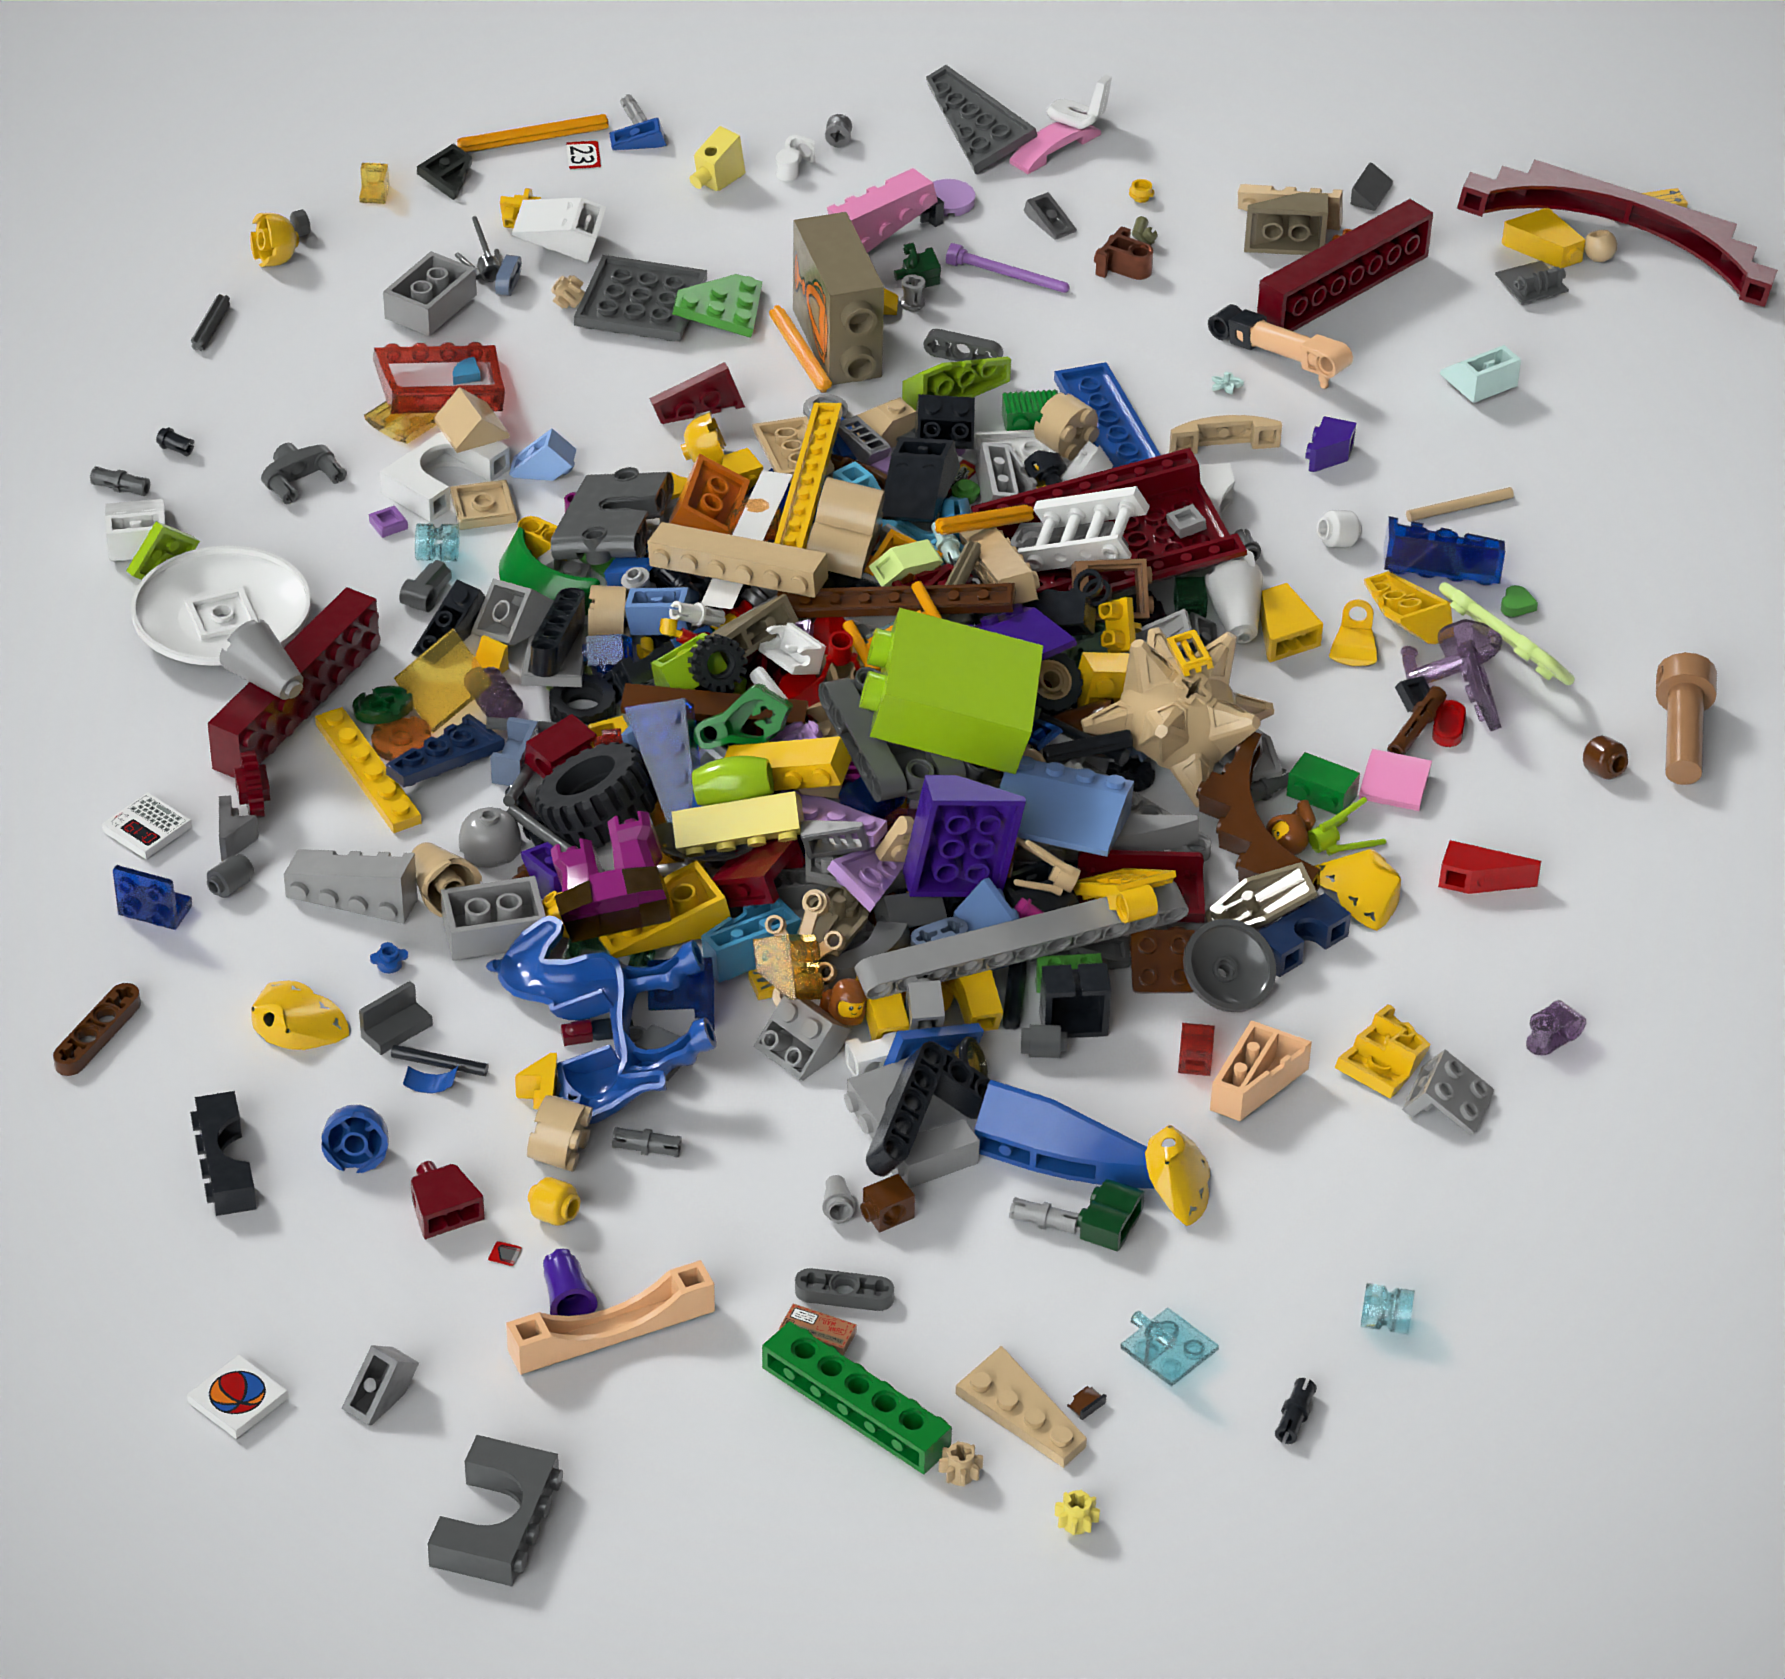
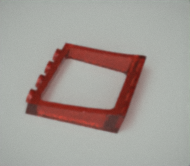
M445 342L440 346H427L424 343H416L412 347H400L398 344L390 343L385 347H374L373 362L391 414L438 413L459 387L487 402L493 412L503 411L505 388L495 345H482L480 342H471L467 346H455L451 342ZM475 357L476 362L487 364L490 385L401 387L397 385L389 364L449 363Z

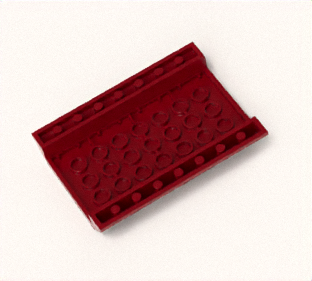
M1190 447L971 506L972 513L1020 505H1028L1034 509L1036 501L1137 486L1150 507L1147 515L1129 517L1123 537L1129 544L1128 549L1132 554L1130 559H1146L1147 566H1151L1152 583L1211 568L1229 560H1240L1247 555V549L1238 533L1229 534L1201 484L1199 463ZM1193 504L1206 519L1207 529L1180 539L1167 523V514ZM1034 511V518L1029 522L1023 523H1039L1041 520ZM1020 523L998 526L996 528L1002 530L1005 538H1009L1011 541ZM1058 568L1037 571L1040 588L1036 589L1037 593H1042L1045 589L1070 591L1072 588L1071 570ZM1135 571L1098 572L1110 584L1112 595L1135 588ZM1092 575L1088 576L1089 581L1096 578ZM1103 585L1101 592L1090 600L1104 597L1106 593L1105 586Z

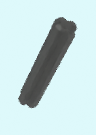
M219 294L214 299L191 339V347L194 350L199 349L202 351L206 348L230 306L229 296Z

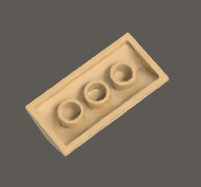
M807 416L752 424L753 431L774 472L794 474L809 422ZM831 460L829 461L825 476L834 471V465Z

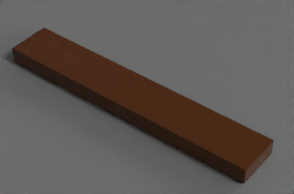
M626 683L621 702V713L703 721L726 711L743 694ZM785 699L793 704L792 711L785 725L800 721L805 725L808 701ZM765 709L758 715L752 716L751 714L744 725L757 726L754 723L757 719L765 716L770 718L773 712L772 710Z

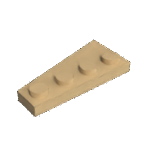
M1240 184L1238 190V209L1247 211L1250 204L1300 193V191H1297L1296 187L1276 190L1273 186ZM1311 188L1306 193H1322V189ZM1334 189L1332 193H1326L1328 194L1327 229L1340 231L1343 223V190Z

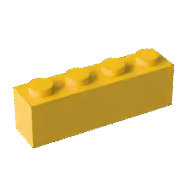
M841 736L728 746L724 758L755 756L768 759L773 773L774 791L842 786L852 760Z

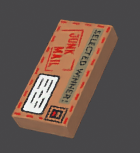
M794 1303L779 1327L780 1330L791 1321L800 1328L807 1329L815 1338L826 1345L836 1348L843 1356L857 1333V1324Z

